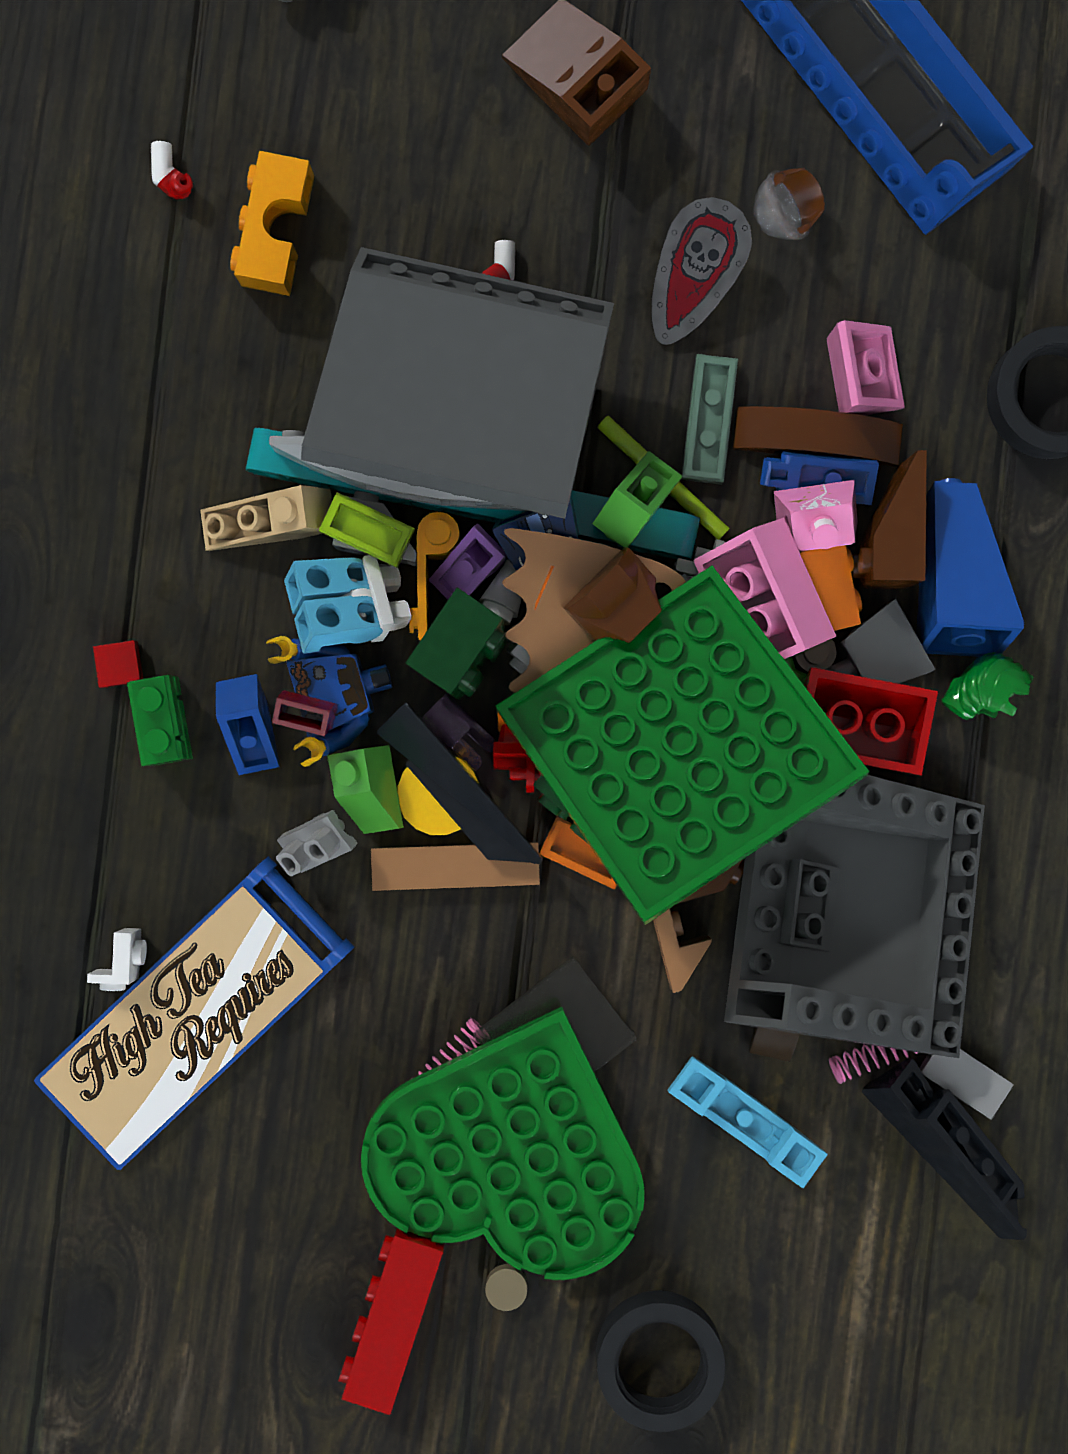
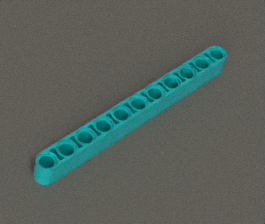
M254 428L246 465V471L253 474L354 494L355 491L366 492L379 496V500L492 523L524 512L441 506L399 499L358 488L315 472L276 453L269 445L270 436H282L281 431L265 428ZM572 490L571 496L580 540L623 549L621 545L610 540L600 529L592 524L609 498ZM659 508L628 548L631 551L691 561L700 518L687 513Z

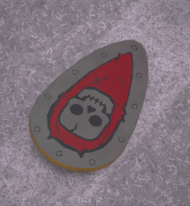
M714 197L695 200L681 209L671 223L662 248L652 295V323L655 337L661 344H672L697 328L729 291L748 260L752 246L750 225L743 212L731 202Z

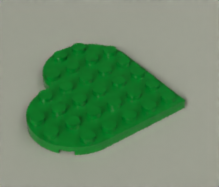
M562 1006L403 1083L380 1103L372 1115L365 1132L361 1153V1168L365 1187L375 1207L392 1225L406 1234L409 1231L419 1236L431 1238V1242L437 1243L462 1242L484 1234L488 1243L504 1261L520 1271L522 1268L532 1273L544 1275V1279H575L594 1273L607 1266L631 1242L641 1211L644 1208V1183L635 1154Z

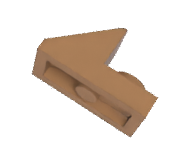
M670 909L655 918L653 922L669 987L673 993H676L684 988L710 946L712 938L709 935H704L678 942L677 936L684 935L678 910L670 912Z

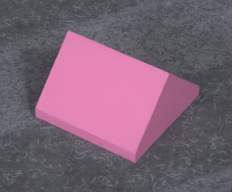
M846 320L837 323L826 339L839 412L865 416L905 408L891 326Z

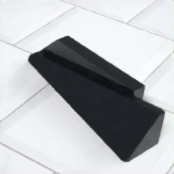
M405 703L380 727L377 733L409 760L405 763L406 766L488 860L539 864L543 861V857L410 704Z
M913 1058L904 1060L864 1086L861 1091L866 1098L999 1238L1024 1240L1026 1238L1027 1229L1023 1228L1018 1221L1017 1200L1024 1198L1023 1181L949 1089H939L934 1094Z

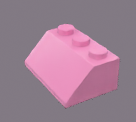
M784 518L754 527L693 560L698 573H701L710 566L716 569L783 659H787L836 637Z

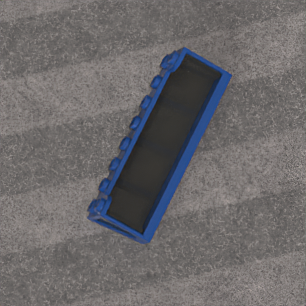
M741 0L925 235L1010 171L1033 148L1030 141L919 0Z

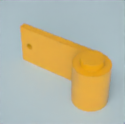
M443 512L429 513L422 518L417 529L418 608H410L412 617L409 622V631L414 633V629H418L420 641L430 628L429 560H445L462 540L458 524L454 518Z

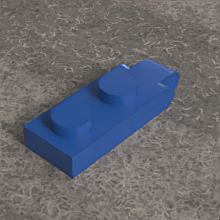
M782 451L781 459L764 458L760 484L776 487V491L854 480L856 504L872 505L879 463L877 460Z

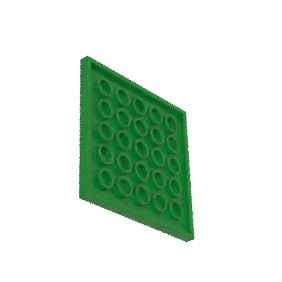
M713 566L708 567L659 599L662 611L630 643L608 637L598 639L496 705V709L644 925L846 791L869 773V770Z

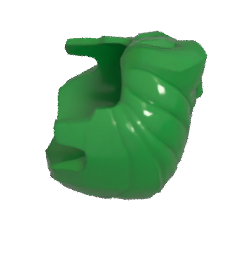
M987 653L976 658L959 678L952 680L945 696L942 698V704L965 720L972 719L981 713L991 718H996L998 711L1013 716L1017 708L1008 701L1009 697H1012L1014 694H1029L1030 684L1033 682L1034 677L1026 669H1023L1020 663H1014L1012 658L1004 656L1002 653Z

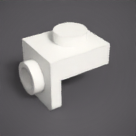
M124 928L114 932L112 969H96L88 973L87 983H100V990L122 991L126 989V984L129 985L138 980L140 965H144L147 953L146 941L141 940V929Z

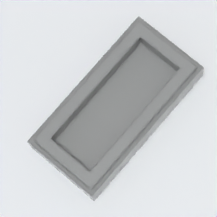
M961 1049L959 1058L928 1054L919 1067L924 1076L942 1088L949 1089L953 1095L989 1119L993 1118L1014 1084Z

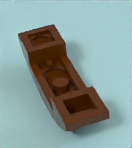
M766 406L737 407L733 450L774 454L775 451H792L877 460L879 465L897 467L899 465L903 424L870 416L828 410Z

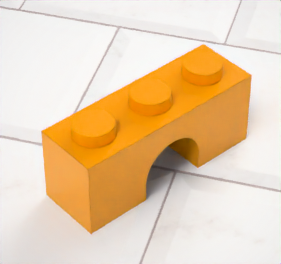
M259 151L256 165H250L247 176V188L251 190L248 206H242L239 215V230L243 231L240 246H234L230 261L231 271H234V275L242 287L290 296L298 254L292 243L271 237L270 228L274 220L282 214L295 213L307 215L315 176L309 160Z

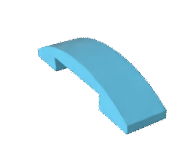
M693 1056L667 1090L699 1115L706 1116L765 1158L769 1165L801 1188L805 1187L828 1155L822 1148L767 1106Z

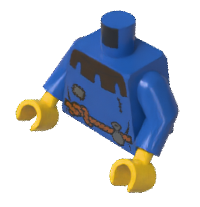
M278 636L266 642V644L276 643L282 650L281 656L268 658L270 663L277 664L290 658L293 659L286 663L295 693L339 704L332 730H329L325 736L306 732L308 737L294 746V750L304 746L311 751V758L301 763L304 767L312 765L322 756H327L350 746L368 726V715L375 712L370 694L393 688L386 664L363 670L359 656L350 654L345 645L323 646L319 652L303 654L299 639L290 640L286 636ZM300 709L302 717L322 722V714Z

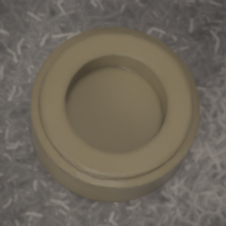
M510 1264L495 1267L486 1279L485 1293L489 1303L502 1311H511L522 1305L527 1296V1279L522 1270L520 1271Z

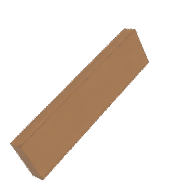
M530 842L539 853L538 842ZM475 844L371 849L372 891L540 885L539 864L488 860Z

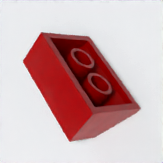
M810 667L804 683L805 688L864 765L922 776L938 691Z

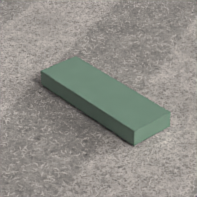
M697 354L695 357L682 466L683 477L681 480L720 485L724 483L738 359L703 354Z

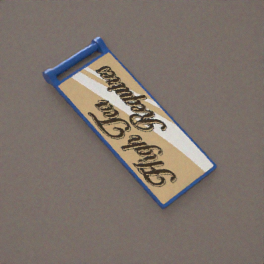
M269 856L257 865L242 882L34 1080L36 1085L117 1170H121L355 947L347 938L342 940L275 869L277 864ZM263 880L331 951L324 960L315 953L254 888L259 882Z

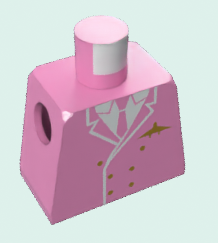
M854 480L774 491L776 520L785 519L799 552L829 549L855 543L858 520Z

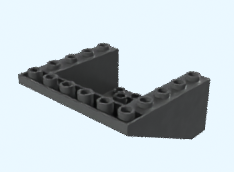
M361 247L349 274L303 439L301 460L565 519L596 391L614 303Z
M867 775L846 791L747 856L743 869L724 1022L959 1058L985 805Z

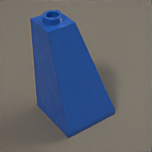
M955 478L934 481L926 495L925 581L919 583L916 636L927 654L980 657L991 652L1003 653L1024 629V620L977 483H963Z

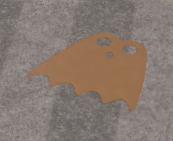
M514 528L504 530L505 535L518 543L524 550L526 557L524 565L502 581L504 587L518 594L524 600L527 608L523 620L506 632V638L524 647L530 656L527 669L510 683L509 689L516 693L596 641L566 612L564 607L621 551L620 549L543 532ZM636 555L656 577V583H665L673 591L686 582L678 572L670 567ZM552 565L554 568L536 609H534L536 600Z

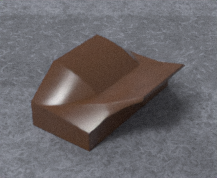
M624 547L564 607L566 612L592 639L597 640L608 637L628 643L662 611L655 591L656 577L628 547Z

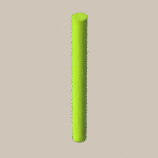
M609 415L598 425L597 428L634 463L638 464L646 455L647 451ZM680 481L669 494L689 514L699 517V523L716 539L720 540L730 529Z

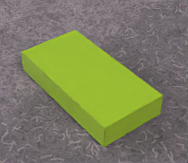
M336 492L319 532L398 568L415 532V528Z

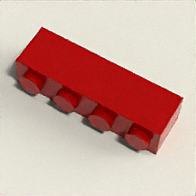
M398 1228L394 1237L385 1236L378 1260L385 1262L381 1277L372 1276L365 1297V1301L372 1303L368 1317L359 1316L351 1340L359 1343L355 1357L346 1355L338 1380L346 1384L341 1400L387 1415L391 1414L441 1261L445 1243L431 1242V1238L419 1236L409 1231L406 1234Z

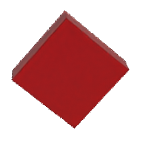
M132 640L93 646L99 688L127 685V682L143 679L138 641Z

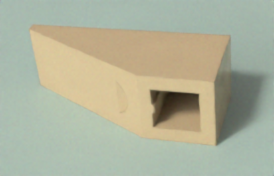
M299 485L201 509L206 551L300 539L322 534L319 532V529L332 503L331 489Z

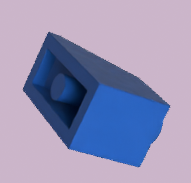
M254 674L216 682V718L238 775L279 767V757L269 707L258 675Z

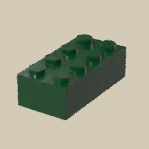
M457 587L405 664L456 699L460 700L463 694L471 697L484 678L480 670L487 659L494 663L508 643L503 618Z

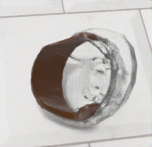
M793 168L784 171L774 170L758 188L753 214L761 230L768 236L783 240H801L809 235V229L824 212V195L817 179L805 168Z

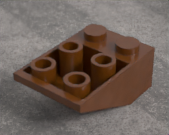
M558 0L502 54V59L588 146L614 123L648 89L651 67L620 36L566 0Z

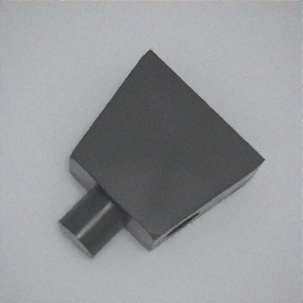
M896 599L879 607L863 620L860 625H857L837 641L835 646L842 660L825 669L898 684L935 670Z

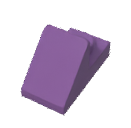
M477 523L428 580L447 600H449L457 587L469 596H472L488 577L502 568L507 555L502 547Z

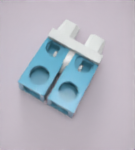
M370 555L364 556L362 559L335 558L293 561L284 580L292 613L297 614L294 621L303 654L319 652L321 647L329 645L357 644L370 640L371 642L383 641L389 631L406 627L412 617L408 602L405 600L388 601L387 593L397 592L401 586L399 569L389 564H378L377 559Z

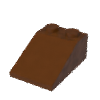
M927 450L916 451L898 465L856 547V553H852L854 569L851 575L852 578H856V589H907L925 581Z

